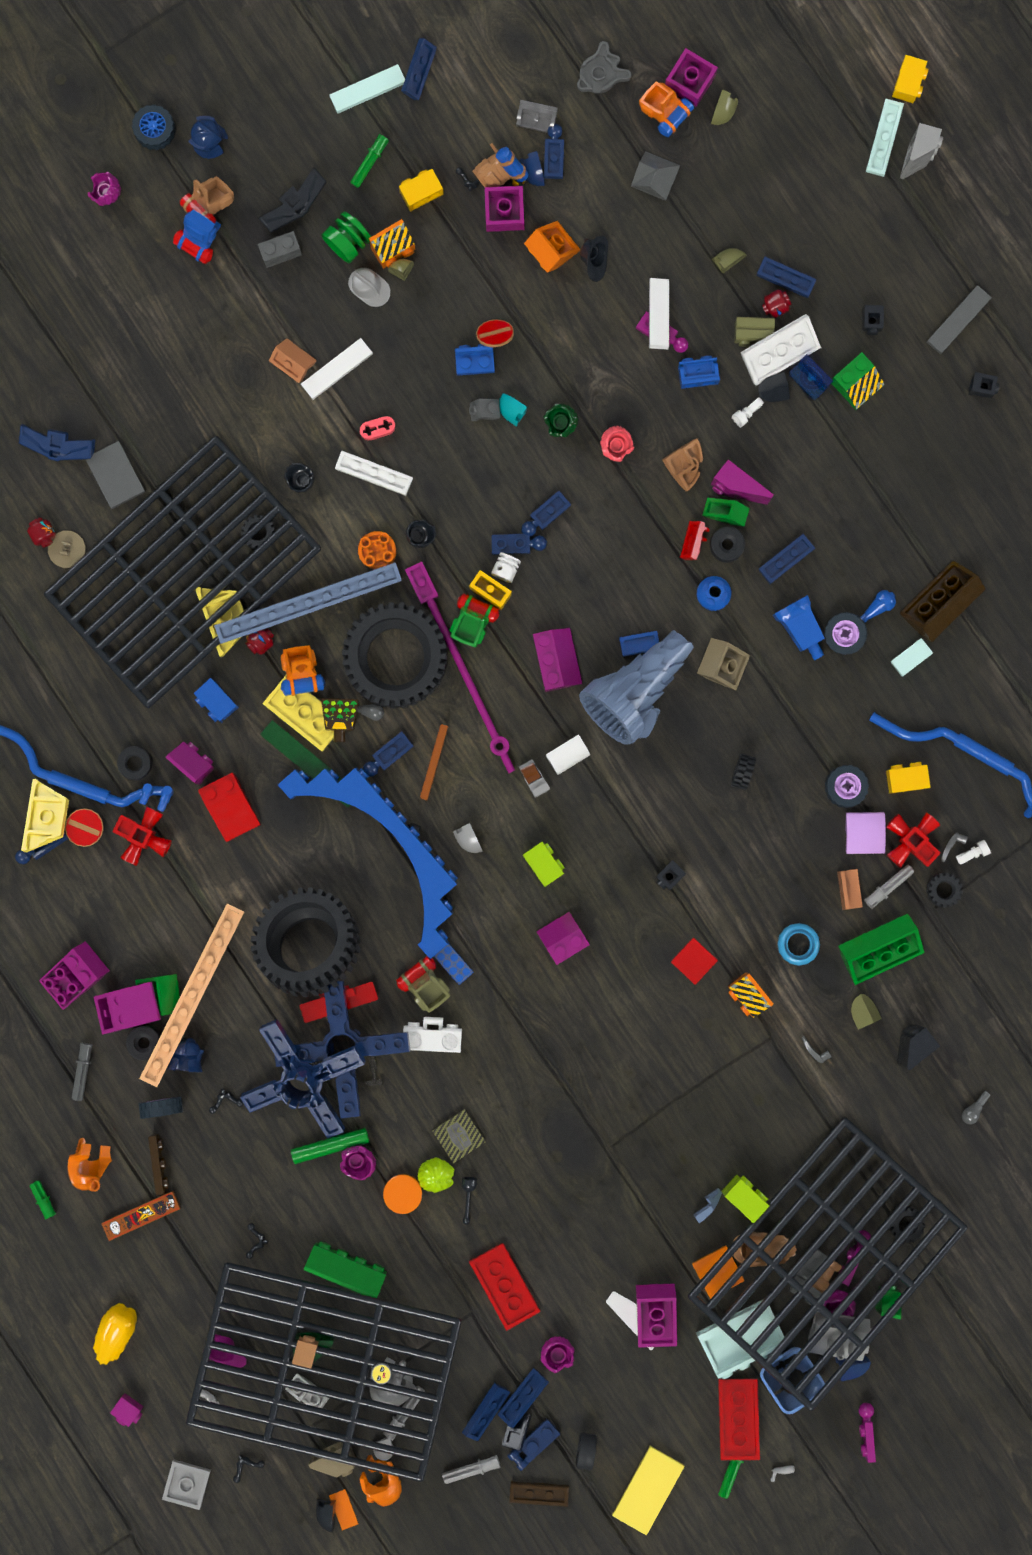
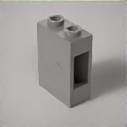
M819 1311L814 1316L808 1340L827 1320ZM841 1315L838 1319L848 1326L855 1317ZM864 1319L853 1332L861 1340L872 1329L870 1328V1319ZM832 1325L809 1353L823 1355L842 1332ZM847 1339L833 1357H837L838 1360L847 1359L857 1346ZM869 1346L858 1357V1361H863L864 1355L868 1354Z

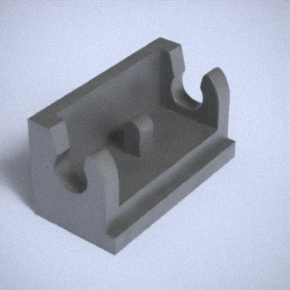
M520 100L516 126L547 133L549 126L554 127L558 108Z

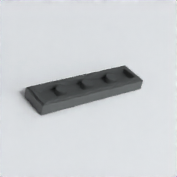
M977 285L926 343L941 355L992 297Z

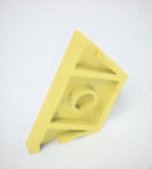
M198 587L196 593L199 601L212 589ZM222 590L202 609L206 620L237 591ZM241 600L209 628L213 639L217 636L214 625L236 618L244 611ZM241 637L219 644L216 647L219 656L223 657Z
M33 779L21 848L23 852L39 848L62 838L64 835L69 800L36 779Z

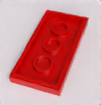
M504 1243L469 1261L506 1331L540 1312Z
M718 1379L720 1460H760L758 1379Z

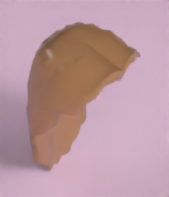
M753 1232L749 1237L758 1245L768 1233ZM777 1235L764 1251L771 1258H774L789 1239L784 1235ZM743 1243L734 1253V1258L742 1264L752 1250ZM794 1246L779 1264H785L791 1256H795L797 1248ZM758 1256L750 1267L767 1266V1264Z

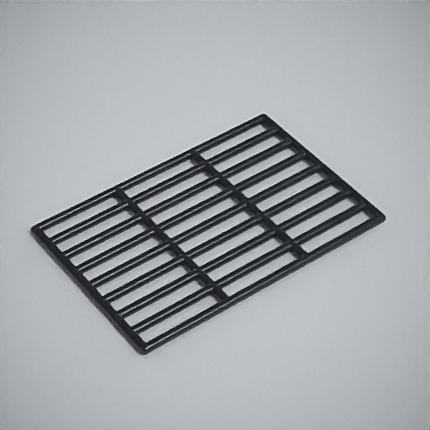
M213 436L44 592V596L146 708H151L220 644L217 635L208 645L204 646L198 638L248 592L255 601L239 616L256 611L321 551V546L218 436ZM216 445L223 453L172 499L166 490ZM229 459L236 467L185 513L178 504ZM242 472L248 481L197 526L191 518ZM255 486L261 494L210 540L204 531L250 488ZM161 497L167 505L116 551L110 542L157 498ZM267 499L273 508L225 553H222L216 545ZM173 510L179 519L128 564L122 556ZM280 513L286 522L235 567L229 558ZM186 524L192 532L141 578L135 569L178 529ZM293 527L299 535L248 581L242 575V572L288 529ZM198 537L205 546L154 592L147 583ZM305 540L312 549L261 595L254 586ZM104 548L111 556L60 602L53 594ZM211 551L217 560L166 605L160 597ZM117 562L124 570L72 616L66 607ZM224 565L230 573L179 619L172 611L217 569ZM129 575L136 584L85 630L78 621ZM236 578L243 587L192 633L185 624ZM142 589L148 598L105 638L97 643L91 635ZM155 603L161 611L110 657L103 649ZM167 616L174 625L123 671L116 662ZM180 630L186 639L135 685L129 676ZM192 644L199 653L148 699L141 690Z
M846 1117L840 1120L769 1201L767 1210L755 1223L751 1222L688 1294L689 1300L809 1411H813L968 1229L963 1221ZM846 1127L854 1136L812 1184L808 1186L800 1178ZM861 1140L868 1147V1150L823 1200L815 1191ZM876 1154L883 1160V1163L839 1213L836 1212L830 1204L868 1160ZM891 1167L898 1176L860 1220L852 1226L845 1220V1217L884 1172ZM905 1180L913 1189L870 1239L867 1240L860 1233L861 1229ZM796 1185L804 1193L757 1245L749 1236L790 1189ZM920 1193L928 1202L884 1253L879 1251L874 1245ZM809 1198L812 1199L818 1207L774 1258H771L764 1251L765 1248ZM932 1208L938 1209L943 1214L941 1218L897 1267L889 1260L890 1257ZM825 1211L833 1220L787 1272L779 1263ZM950 1220L958 1229L918 1276L911 1280L904 1272ZM840 1225L848 1232L847 1235L808 1280L801 1285L793 1277ZM855 1238L863 1247L820 1297L816 1299L809 1290ZM745 1243L752 1252L708 1303L705 1304L698 1297L699 1293L741 1245ZM870 1252L878 1260L833 1313L830 1312L823 1304L866 1254ZM759 1256L767 1266L726 1313L719 1317L712 1309ZM883 1266L887 1267L893 1274L852 1322L846 1326L838 1318ZM774 1270L782 1279L738 1330H733L727 1324L728 1321ZM900 1279L907 1286L906 1290L865 1338L861 1340L853 1332L896 1281ZM789 1284L797 1291L796 1294L750 1345L742 1336L786 1285ZM805 1298L812 1306L765 1359L757 1350L798 1302ZM819 1311L827 1320L780 1373L772 1366L773 1362ZM834 1325L842 1333L795 1387L787 1380L788 1376L830 1327ZM849 1339L857 1347L810 1401L802 1391L843 1343Z
M226 1262L219 1283L186 1424L220 1434L422 1482L428 1466L462 1321L457 1317ZM230 1272L299 1287L297 1299L228 1283ZM311 1290L376 1306L374 1317L306 1302V1292ZM230 1291L295 1307L293 1317L291 1319L223 1302L225 1292ZM302 1309L371 1325L369 1337L300 1321ZM383 1309L452 1324L451 1335H442L381 1320ZM221 1310L290 1326L288 1337L285 1338L219 1322ZM383 1328L448 1344L446 1356L378 1340V1330ZM216 1329L285 1346L283 1357L214 1341ZM302 1329L367 1345L364 1357L318 1346L316 1354L362 1364L360 1376L313 1365L310 1369L292 1364V1350L296 1348L298 1342L295 1340L297 1330ZM374 1347L443 1363L441 1375L372 1359ZM215 1349L281 1365L279 1375L276 1377L210 1361L211 1350ZM378 1363H385L389 1365L391 1372L439 1383L437 1393L435 1395L390 1383L377 1384L373 1379L367 1378L369 1368L374 1367ZM288 1367L357 1384L355 1396L286 1379ZM208 1368L276 1385L274 1395L269 1396L204 1380L206 1370ZM365 1386L433 1402L432 1414L363 1398ZM202 1388L271 1404L269 1416L201 1400ZM283 1388H291L352 1403L350 1415L282 1399ZM360 1405L430 1422L427 1434L358 1417ZM280 1406L348 1423L346 1434L276 1418L278 1408ZM197 1407L266 1424L265 1433L260 1435L195 1419ZM358 1425L424 1441L423 1452L419 1453L353 1437L355 1426ZM274 1426L343 1442L341 1454L272 1438ZM355 1445L420 1461L418 1473L348 1456L350 1447Z

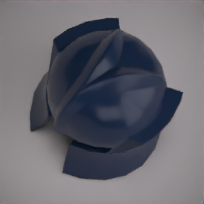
M196 117L197 122L191 129V139L188 141L193 145L195 152L202 158L207 159L223 154L224 152L218 143L222 141L221 137L228 139L224 128L218 125L213 117Z
M183 1038L167 1069L202 1073L201 1058L204 1050H201L194 1039Z

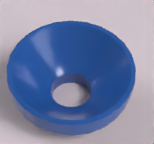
M707 577L701 581L697 588V599L701 606L707 610H721L731 599V588L728 582L721 577ZM711 587H718L721 591L720 596L712 597L709 593Z

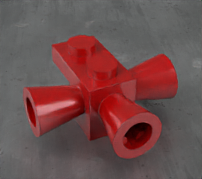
M146 806L141 824L120 815L112 832L131 842L130 846L120 857L121 859L138 866L142 848L148 849V847L160 856L165 857L172 844V840L155 836L156 832L152 830L164 814Z
M926 812L917 827L909 828L898 813L887 824L886 828L901 836L899 839L901 845L888 853L887 856L901 868L911 852L928 867L941 852L928 841L929 838L926 835L940 826L939 822Z

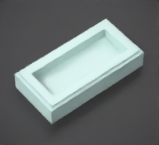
M921 638L894 658L891 664L903 677L933 654V652Z

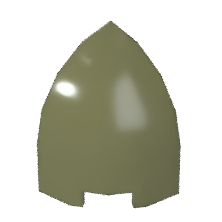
M722 90L711 124H725L733 117L738 105V99L730 98L731 93Z
M728 248L720 252L712 260L720 271L725 273L747 255L737 248Z
M399 259L389 266L388 272L405 281L414 267V262L408 259Z
M860 994L855 998L852 1003L851 1013L858 1030L882 1019L875 1004L868 996Z

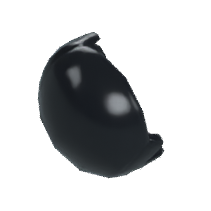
M292 463L286 468L284 473L288 487L295 492H307L313 486L315 480L314 473L309 466L303 463Z
M415 520L407 526L405 535L408 543L413 547L426 548L434 542L436 530L434 525H430L426 520Z

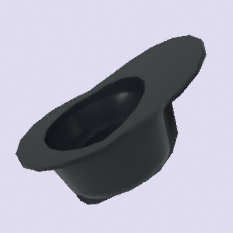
M601 235L595 239H585L580 251L581 260L587 266L588 276L594 282H598L604 277L607 267L608 241L605 236Z

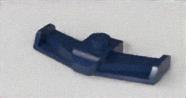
M24 424L20 425L19 444L48 457L50 460L91 459L94 454L95 439L68 441V433L50 429L46 436Z

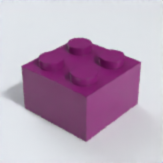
M685 48L668 75L665 85L674 90L678 97L688 99L692 102L693 106L697 107L716 77L718 67Z
M523 186L485 187L486 232L524 230Z

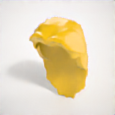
M118 1303L112 1306L101 1319L93 1346L97 1354L96 1360L100 1365H107L110 1361L117 1360L135 1331L137 1323L136 1312L132 1308H127L124 1304Z

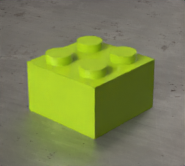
M541 842L523 854V857L543 886L546 887L564 874L562 870L565 868L559 859L554 860L551 855L554 852L549 844L546 843L544 845Z
M736 1175L721 1192L751 1222L755 1223L769 1207L766 1202L768 1198L759 1189L754 1191L752 1189L754 1185L744 1175L741 1178Z

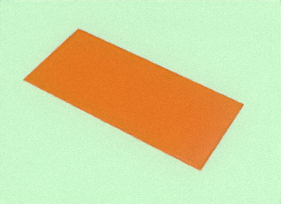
M344 1489L329 1495L330 1500H336L335 1513L342 1531L357 1525L358 1521L346 1490Z

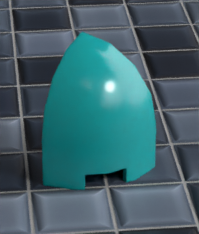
M503 393L501 395L499 408L502 416L517 426L527 412V407L507 394Z

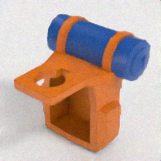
M657 81L639 100L641 110L649 117H654L660 122L658 130L665 137H670L694 109L691 101L686 98L680 100L677 98L674 90L664 83H658Z
M310 645L283 649L281 664L283 671H286L287 674L286 680H283L281 683L283 694L285 696H295L296 694L324 690L325 680L321 674L317 675L315 671L317 659Z

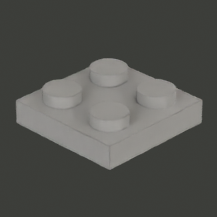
M173 1460L162 1500L200 1510L211 1470Z

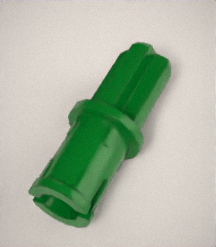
M38 1180L30 1184V1188L37 1201L36 1204L39 1205L44 1219L46 1220L56 1215L49 1200L50 1196H47L41 1181Z

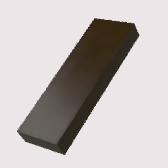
M511 1481L509 1503L568 1507L569 1485Z

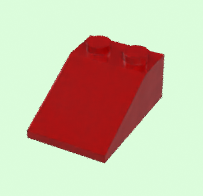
M230 773L198 790L226 842L261 825L234 773Z

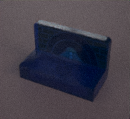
M807 354L789 372V376L813 400H816L833 383V380Z

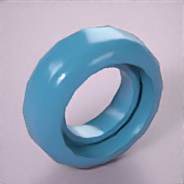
M797 923L783 929L779 935L777 945L778 951L785 961L800 966L808 964L815 959L819 953L820 941L814 929L808 925ZM796 933H802L807 936L810 943L808 951L800 956L792 954L788 949V940Z

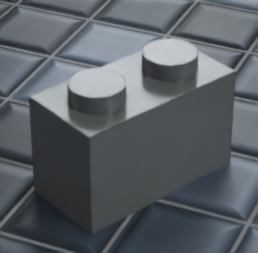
M294 231L258 244L266 268L302 256Z

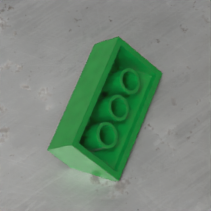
M908 914L838 946L844 964L855 985L924 953L918 928Z
M322 1241L314 1244L304 1271L362 1295L378 1297L387 1274L383 1266L378 1264L372 1266L366 1263V1259L359 1256L355 1258L348 1256L349 1253L342 1249L336 1251L330 1248V1244Z

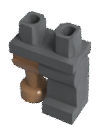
M817 1250L793 1278L803 1285L828 1256ZM834 1261L811 1287L809 1292L818 1299L830 1285L829 1281L834 1271L839 1272L842 1266ZM789 1286L788 1290L791 1291L793 1294H796L797 1291L793 1287Z

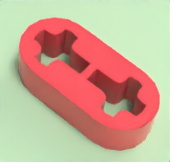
M388 416L365 422L360 427V434L363 439L368 441L390 435L395 431V422ZM385 421H387L388 424L392 423V425L389 426V430H386L385 428H378L384 426ZM366 427L370 429L377 428V430L371 432L372 435L370 436L367 433H363L366 431Z

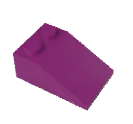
M727 460L711 483L712 489L717 494H723L727 497L768 504L774 494L730 460Z
M675 1284L636 1285L638 1348L677 1346Z

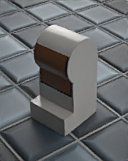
M532 759L519 766L535 798L550 790V787Z

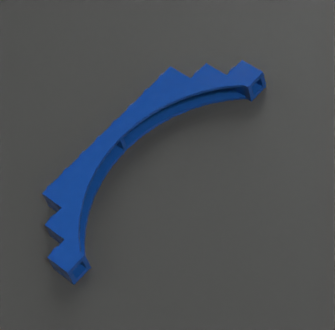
M354 768L340 782L337 780L339 776L332 769L330 771L324 769L310 782L307 781L309 777L303 770L295 769L278 784L290 799H294L296 796H319L355 806L379 821L395 836L404 848L418 876L423 896L424 927L422 941L418 946L431 959L449 943L447 940L449 938L442 929L438 930L437 927L454 913L452 911L453 906L446 899L443 901L441 898L458 884L456 881L458 877L452 870L447 871L443 866L445 862L438 855L435 857L431 853L432 847L426 841L422 842L418 838L420 835L413 826L411 828L408 827L405 823L407 821L405 816L401 812L396 813L391 800L388 797L385 799L380 794L382 792L375 783L371 784L367 778L369 776L362 768L360 770Z

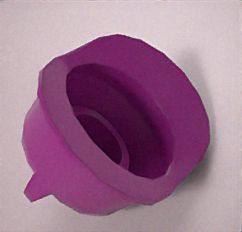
M215 1334L214 1341L235 1346L231 1338ZM215 1349L211 1350L209 1358L215 1362L239 1368L244 1367L247 1363V1359L244 1356Z

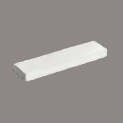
M650 278L649 348L668 350L669 279Z
M360 338L301 383V386L314 400L373 355V353Z
M341 451L335 467L338 471L405 496L413 480L411 476Z

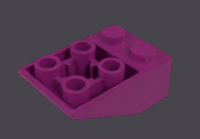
M85 941L73 948L39 982L64 1010L102 979L110 970Z
M152 982L94 997L102 1035L161 1020Z

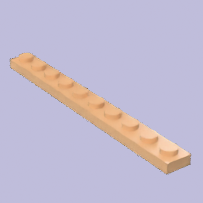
M229 904L224 908L139 1078L140 1080L158 1087L244 911Z

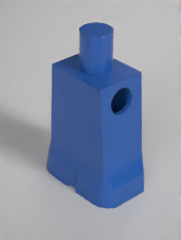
M807 595L776 612L773 616L776 621L785 627L799 651L808 648L811 656L816 660L824 655L818 642L825 638L811 611V602Z

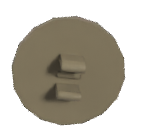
M72 531L56 533L55 538L52 540L53 543L48 546V554L51 561L61 568H71L86 554L84 540Z

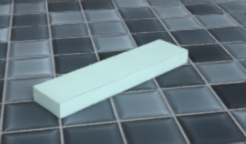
M397 64L329 96L338 114L403 85L405 78Z
M885 99L866 168L867 173L884 177L904 103Z

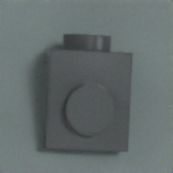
M477 399L471 402L469 407L471 421L500 419L499 399Z

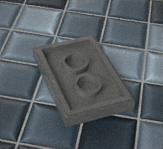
M119 441L94 453L91 459H85L111 509L145 493Z

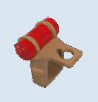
M217 176L203 183L194 180L193 194H186L180 200V205L185 212L188 213L195 210L215 224L216 218L214 214L232 204L234 193Z

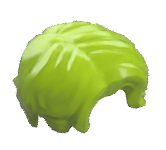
M435 1157L421 1164L417 1177L420 1186L424 1190L437 1193L453 1185L451 1178L454 1175V1168L445 1160Z

